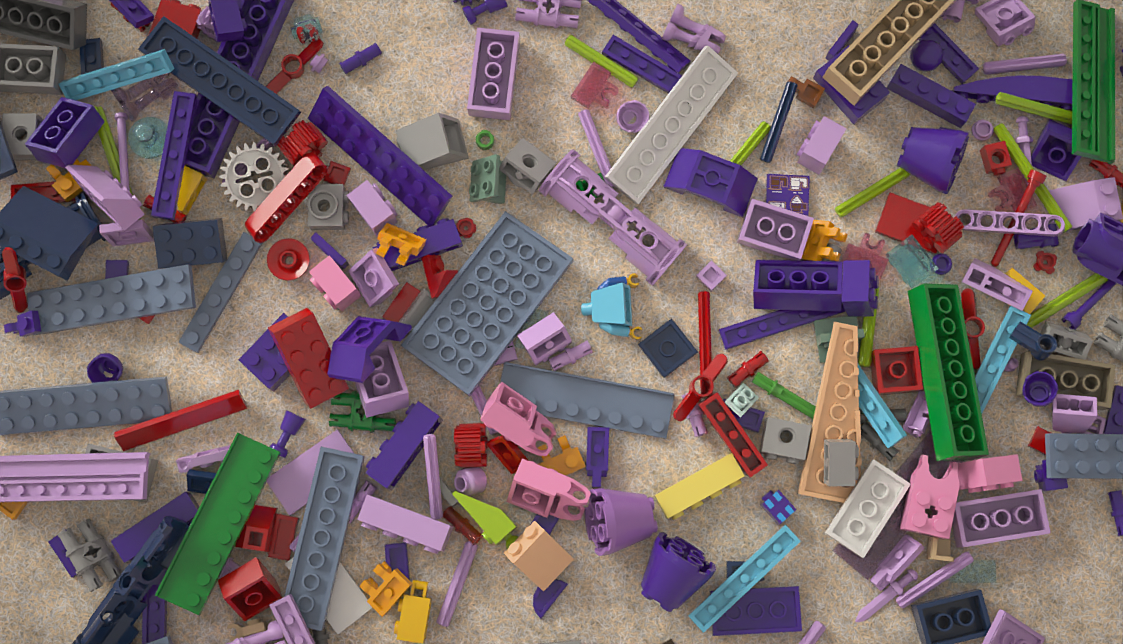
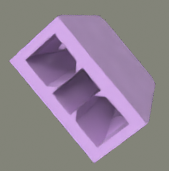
M1057 394L1052 402L1054 431L1066 434L1085 433L1097 418V397Z

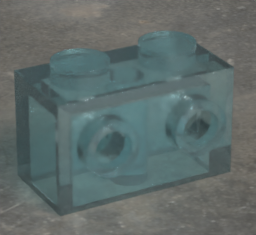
M913 235L885 254L889 263L897 269L903 281L911 289L939 269Z

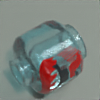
M312 14L296 17L293 20L294 26L290 27L293 38H298L302 44L319 40L320 34L323 33L319 18L314 17Z

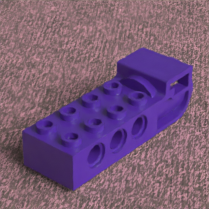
M1100 212L1095 220L1089 219L1075 238L1072 252L1083 266L1123 286V223Z

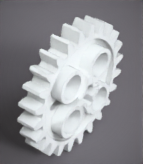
M253 142L252 148H249L246 143L244 144V150L237 146L236 155L229 152L231 160L224 159V162L228 165L227 167H220L221 170L225 171V174L219 176V178L226 181L220 186L228 188L224 195L231 193L232 196L229 201L238 200L236 207H239L242 203L245 204L244 208L246 211L249 205L255 211L257 206L285 178L286 175L283 172L288 170L287 167L282 168L281 166L285 162L284 159L277 160L279 152L272 155V147L266 151L264 150L263 143L259 149L256 147V143ZM260 158L266 159L268 168L259 170L256 167V161ZM240 163L245 164L247 167V173L241 176L235 172V166ZM252 171H255L256 174L273 171V175L258 178V183H254L253 180L236 183L237 179L251 176ZM271 179L274 183L273 189L270 191L264 190L261 185L262 181ZM244 184L252 186L253 193L250 196H244L241 193L240 189Z

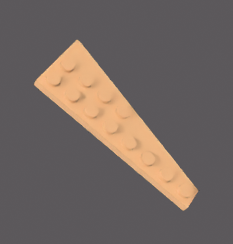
M834 322L806 459L798 488V493L801 495L844 503L855 487L827 486L824 484V439H851L856 442L859 448V456L856 458L859 477L858 480H855V485L861 477L862 458H860L861 424L859 410L860 392L858 390L857 326Z

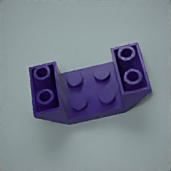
M681 148L675 156L664 188L682 195L684 191L720 204L724 206V211L743 218L758 178L736 163L702 150Z
M358 316L333 342L328 376L363 383L375 370L370 354L374 352L384 339L400 342L412 329V326L394 321Z

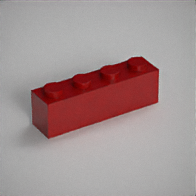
M717 392L697 404L748 477L751 478L768 466Z

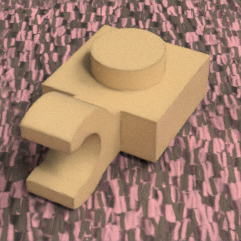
M260 618L247 621L248 626L245 627L236 623L229 624L227 629L235 628L237 630L236 636L229 638L230 641L266 631L268 627L267 621L261 622Z

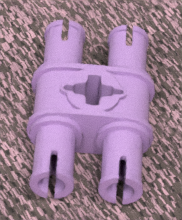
M518 0L535 2L538 8L531 10L517 7L515 21L533 22L536 26H551L554 29L559 28V26L578 28L579 15L562 14L559 9L562 6L580 9L582 0ZM549 2H551L552 8H550V11L547 14L546 8Z

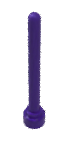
M1108 279L1076 311L1068 312L1062 318V321L1064 323L1066 320L1069 321L1071 324L1069 328L1076 330L1081 325L1082 317L1117 283Z

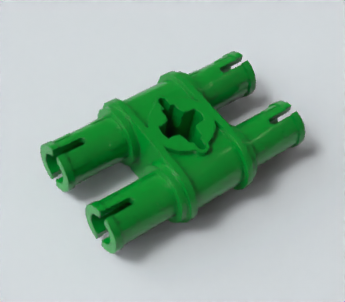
M357 390L352 391V393H340L333 397L340 399H331V405L350 406L351 413L349 415L330 413L329 418L338 421H329V427H344L350 431L360 430L370 431V433L375 432V430L392 431L395 427L386 424H396V418H381L376 415L366 418L365 414L362 418L358 410H361L363 406Z

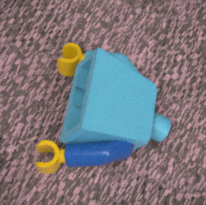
M632 273L628 278L622 276L605 280L598 286L597 290L591 292V302L582 303V315H592V321L599 324L600 329L611 335L623 337L630 335L634 340L642 338L634 335V330H642L641 327L629 328L632 326L630 288H636L640 284L632 283L631 278H637L638 275Z

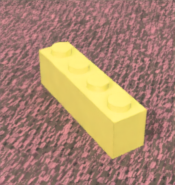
M731 453L663 490L654 497L666 519L671 517L674 521L684 515V509L691 507L694 510L704 504L702 501L704 498L710 496L712 500L723 494L722 488L729 485L730 489L741 484L740 479L745 475Z

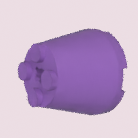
M604 488L589 490L591 493L589 504L584 510L588 539L593 540L596 546L595 553L598 556L613 554L648 539L653 533L657 532L658 526L653 516L654 500L652 497H647L641 493Z

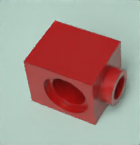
M1005 141L984 145L980 149L986 174L1002 175L1012 165ZM992 156L998 157L1000 164L993 162Z

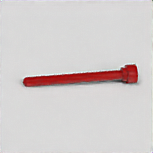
M1032 169L1027 176V183L1029 184L1019 202L1016 213L1025 212L1036 188L1044 183L1046 175ZM1014 218L1011 219L1007 227L1008 229L1015 226L1016 220ZM1004 233L991 260L993 267H997L1000 264L1014 234Z

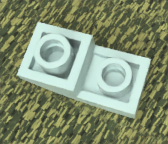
M743 383L725 403L741 417L759 397Z

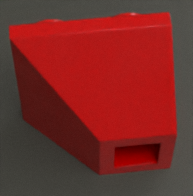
M255 505L234 547L269 552L278 508Z

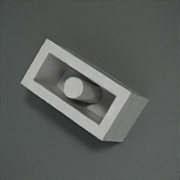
M824 439V484L827 486H855V480H858L859 477L858 467H856L859 448L855 441L851 439Z

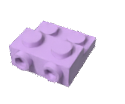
M991 0L975 9V15L987 27L986 33L997 46L1002 44L1010 45L1017 36L1021 34L1023 36L1029 35L1035 26L1036 17L1021 0Z
M378 248L371 249L348 271L369 307L381 304L393 293L392 290L399 285L385 259L376 254Z

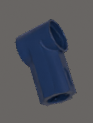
M1021 321L1009 337L1014 342L1031 351L1032 356L1037 360L1047 359L1057 347V341L1053 336L1049 334L1042 335ZM1040 344L1044 345L1047 348V350L1041 348Z

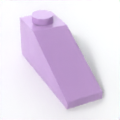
M976 258L972 261L962 281L1023 311L1033 292L998 269Z

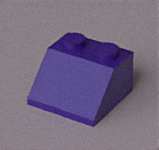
M1049 119L1031 153L1032 166L1067 181L1082 157L1072 154V129Z

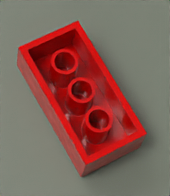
M305 308L268 327L304 403L310 409L349 389L345 380L331 378L327 374L331 349L311 310Z

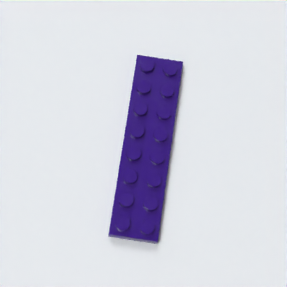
M329 86L324 87L308 119L424 223L429 225V227L434 226L453 196Z

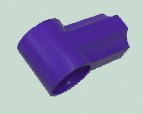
M1056 224L1048 225L1049 230L1057 231ZM1014 234L1013 236L1016 250L1033 247L1043 248L1050 245L1051 247L1059 246L1058 236Z

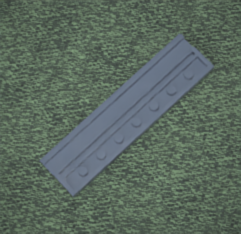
M504 362L501 382L537 406L536 411L545 417L599 427H609L610 429L667 439L675 393Z

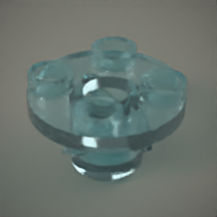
M145 117L133 124L128 135L131 149L138 156L146 159H154L161 156L167 125L156 117Z

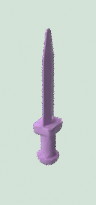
M1019 116L1016 120L1019 127V137L1016 138L1015 142L1019 144V148L1032 165L1030 143L1033 142V138L1028 136L1027 122H1029V119L1026 116ZM1023 175L1024 183L1027 188L1029 183H1027V180Z
M913 569L907 570L908 573L897 582H892L887 589L862 608L855 621L863 622L897 594L901 596L903 588L911 581L917 580V572Z

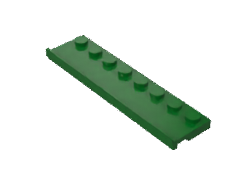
M1076 0L1073 3L1072 154L1107 162L1111 165L1115 162V8L1105 9L1101 8L1100 4Z
M237 432L155 596L199 616L201 615L281 454L280 451Z

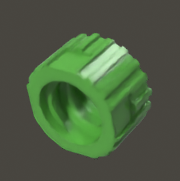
M481 130L476 136V144L482 150L492 148L495 141L494 136L488 130ZM483 136L490 138V142L487 145L480 142Z

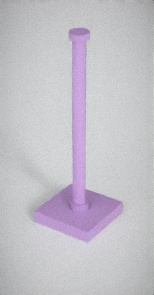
M119 112L114 116L117 121L120 184L123 187L125 186L130 192L126 135L128 115L127 113ZM143 219L137 220L125 231L116 223L99 225L100 234L112 246L154 241L153 231Z

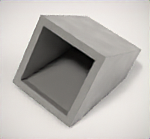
M436 113L396 130V141L401 151L423 170L469 159L459 119Z

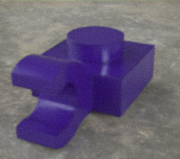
M31 310L17 315V322L3 325L5 334L13 332L14 334L19 333L20 337H27L41 332L39 312Z

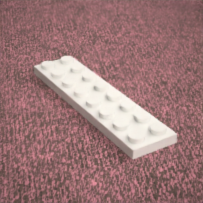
M705 46L605 178L635 204H639L738 72L713 49Z

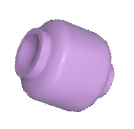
M479 467L463 468L457 472L454 485L459 493L473 496L485 490L487 477Z

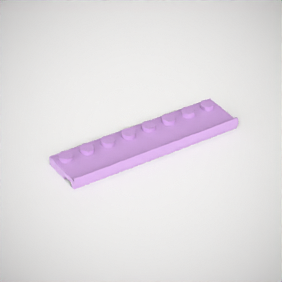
M150 453L0 456V502L147 500Z

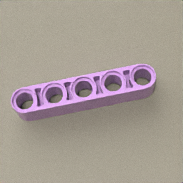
M967 209L960 210L955 215L959 219L963 215L971 217V222L962 229L964 231L1055 237L1061 235L1065 230L1064 220L1058 215ZM986 216L993 218V224L989 227H984L981 224L982 219ZM1010 217L1016 220L1015 226L1009 229L1005 228L1003 225L1004 220ZM1030 219L1038 221V227L1034 230L1026 228V222ZM1051 221H1059L1061 228L1058 231L1049 230L1048 225Z

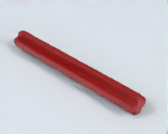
M708 291L698 293L700 375H702L712 361L710 293ZM700 380L701 394H706L708 385L705 381Z

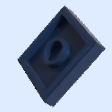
M672 318L638 343L640 349L663 378L667 377L698 353Z

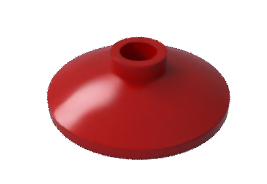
M292 238L277 241L271 246L267 254V266L270 272L278 279L285 281L301 277L308 269L310 262L309 252L305 245ZM288 257L293 258L292 264H286Z

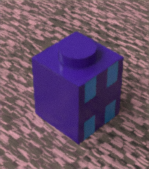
M770 490L761 498L764 502L760 506L777 525L781 524L797 510L780 490L775 492Z

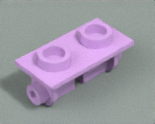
M922 390L918 392L902 427L904 431L916 438L925 434L926 427L930 419L926 418L929 413L925 392Z

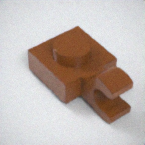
M791 76L788 80L798 85L796 99L812 108L816 106L825 88L809 79L802 83Z

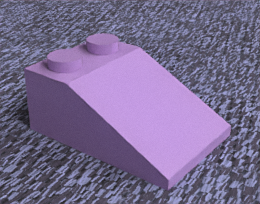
M1115 177L1092 180L1049 190L1071 223L1072 228L1070 230L1082 229L1089 219L1095 220L1100 212L1118 221L1123 219Z

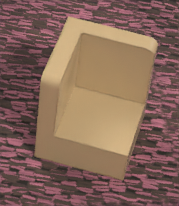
M928 537L926 559L954 562V557H950L951 539Z

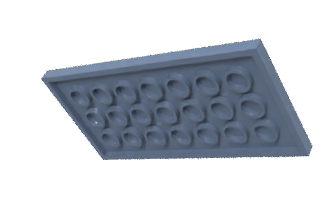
M505 211L401 346L470 397L574 262V259Z

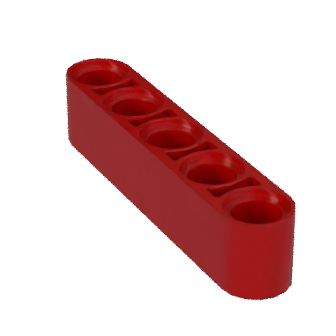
M310 152L304 155L246 220L245 228L257 243L267 241L326 176L328 168L316 153Z

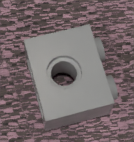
M3 113L1 124L14 160H37L25 145L44 120L36 113ZM27 133L26 139L21 141V137Z
M522 138L505 156L499 170L507 175L514 185L526 189L533 195L552 172L556 162Z
M318 184L310 192L308 200V227L311 230H345V224H349V212L345 211V204L349 203L347 197L349 191H346L343 184ZM323 204H330V208L327 211H320Z
M767 417L764 423L759 453L764 454V458L777 460V457L786 458V462L791 464H799V461H805L811 425ZM782 432L790 434L791 440L789 443H784L781 440L780 434Z

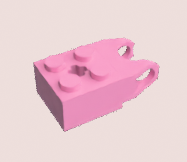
M501 382L487 399L480 420L488 428L495 429L501 433L506 440L512 441L526 451L538 456H547L553 449L551 440L556 435L554 425L545 416L536 411L537 406ZM541 428H549L551 434L547 436ZM536 442H545L548 448L546 450H539L536 447Z
M921 455L918 465L910 478L911 485L906 493L900 530L939 539H949L960 486L958 463L950 462L945 475L941 479H937L930 474L928 456ZM930 508L932 515L928 518V514H925V509Z
M522 459L514 476L507 502L546 518L548 515H552L560 519L576 521L581 520L585 510L583 505H587L591 493L576 480L560 474L554 469H548L533 461ZM581 491L585 494V499L579 500L573 496V493ZM575 506L579 509L580 513L572 515L568 511V507Z

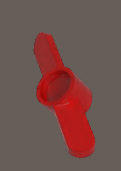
M315 39L316 41H312L298 56L295 54L286 55L281 61L282 70L265 87L277 94L291 79L301 77L304 73V65L323 47V41ZM298 61L300 66L296 71H286V66L289 62Z
M6 247L2 251L5 265L3 272L4 287L11 293L14 309L18 313H22L28 308L24 290L27 285L26 270L18 264L16 252L12 248Z
M966 288L961 292L965 326L968 321H973L979 327V332L975 336L967 332L974 370L978 369L981 365L978 337L984 333L985 324L981 318L977 317L975 292L972 289Z
M716 355L702 375L697 376L690 382L688 394L673 413L675 420L684 421L698 401L712 393L714 380L728 362L726 355ZM696 380H703L707 383L708 391L706 394H699L695 390L694 384Z

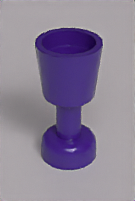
M483 0L484 3L473 9L470 6H465L462 10L469 24L472 25L477 21L476 16L487 10L489 13H493L508 7L506 0Z
M286 410L280 426L283 432L277 444L272 443L269 447L280 451V456L286 458L288 450L285 446L291 434L295 436L306 419Z

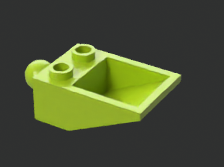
M457 491L452 493L484 530L481 535L489 544L495 543L499 545L505 540V546L508 549L519 536L512 535L511 533L518 527L503 510Z

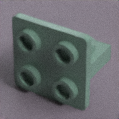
M495 154L472 162L470 170L471 185L469 188L470 202L483 200L496 204L505 203L507 175L499 170L503 162L500 160V155Z
M844 316L814 321L820 363L826 362L834 322L858 327L857 317ZM859 327L857 358H859L860 342L865 337L864 330L859 329Z

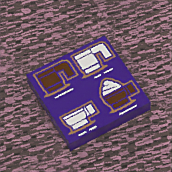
M767 174L766 203L808 216L810 176Z

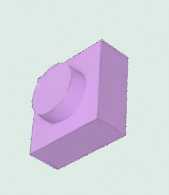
M712 260L696 275L710 291L727 276Z

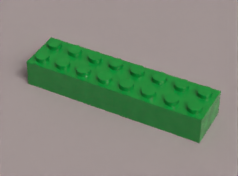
M923 283L907 292L916 344L918 346L936 460L963 461L987 456L989 452L959 287L956 284Z

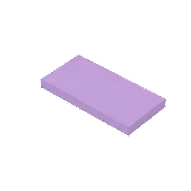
M338 429L268 478V485L289 516L307 505L321 446L354 453Z

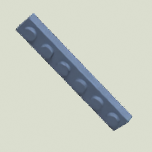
M243 232L178 343L199 353L263 243H257L251 235Z

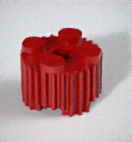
M302 120L292 126L294 130L286 138L283 136L277 144L284 156L295 166L304 155L310 152L316 153L320 158L323 154L321 150L328 144V141L313 123H306Z
M937 202L913 222V227L924 237L922 242L927 248L931 249L934 247L940 253H944L962 238L961 230L964 226L957 216L953 218L951 214L945 211L947 207L944 204Z
M484 423L459 424V426L454 428L455 466H460V468L487 467L486 449H488L486 442L488 441V436H486V425Z

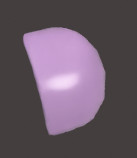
M637 100L622 104L616 113L619 127L628 133L639 132L649 121V111L646 105ZM636 116V121L633 124H628Z

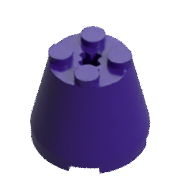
M911 127L908 137H905L901 149L904 152L899 157L897 167L902 168L938 192L948 194L956 178L954 175H956L964 157L969 133L962 130Z
M660 532L653 543L641 582L643 589L641 594L649 600H656L664 610L672 612L673 609H678L711 579L716 571V566L713 562L708 563L703 556L704 553L691 543L678 536L669 538L665 532Z

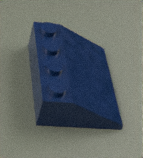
M23 186L0 211V247L3 249L10 247L16 252L17 256L68 281L100 224Z

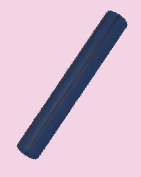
M788 81L785 85L760 158L763 162H772L798 87L794 82Z

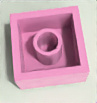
M330 255L309 271L313 276L310 281L321 293L326 292L323 297L334 310L339 308L343 311L362 296Z
M1018 454L958 463L959 490L968 489V493L1014 487L1013 482L1023 481Z

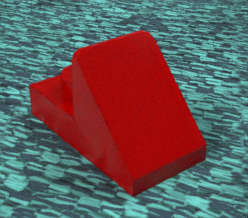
M426 255L421 257L430 295L431 298H438L457 274L458 270H444L441 255Z
M503 435L486 442L489 449L511 474L517 472L522 459L529 461L518 448V445L506 440Z

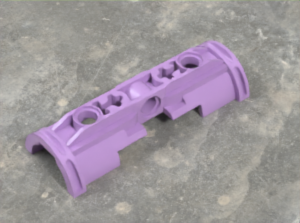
M572 149L552 170L538 191L545 197L548 194L552 196L569 212L575 210L591 224L598 217L615 230L609 239L627 254L625 259L647 276L645 280L653 286L688 244L681 238L676 241L636 207L632 211L625 207L615 198L619 193L579 159L581 155ZM585 180L588 183V189L579 191L576 188V182ZM592 187L595 188L593 194L596 196L601 194L603 196V204L600 202L595 204V197L591 194L589 198L585 196L591 191ZM627 223H636L635 229L639 232L641 229L645 230L639 236V239L635 238L638 233L634 230L630 232L627 230ZM645 235L652 236L654 238V245L651 247L645 246L642 243V238Z

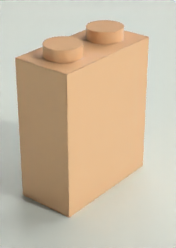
M535 521L504 552L511 562L542 591H545L574 560Z

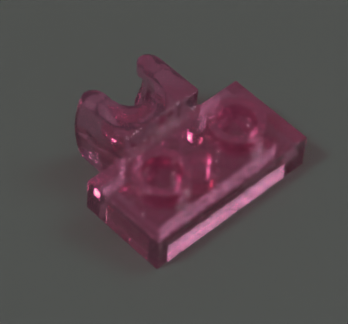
M593 62L572 93L571 99L587 109L590 108L593 101L608 109L610 101L604 94L612 93L615 96L618 94L619 89L607 81L611 76V72Z
M1019 168L997 177L1001 186L988 193L990 198L998 196L1001 199V204L995 207V211H1001L1012 206L1014 212L1016 211L1027 188ZM1033 196L1025 211L1037 206Z
M864 233L858 247L848 243L841 262L847 260H870L872 267L876 268V276L880 280L889 261L879 256L885 240L881 239L875 246H871L869 244L870 234Z

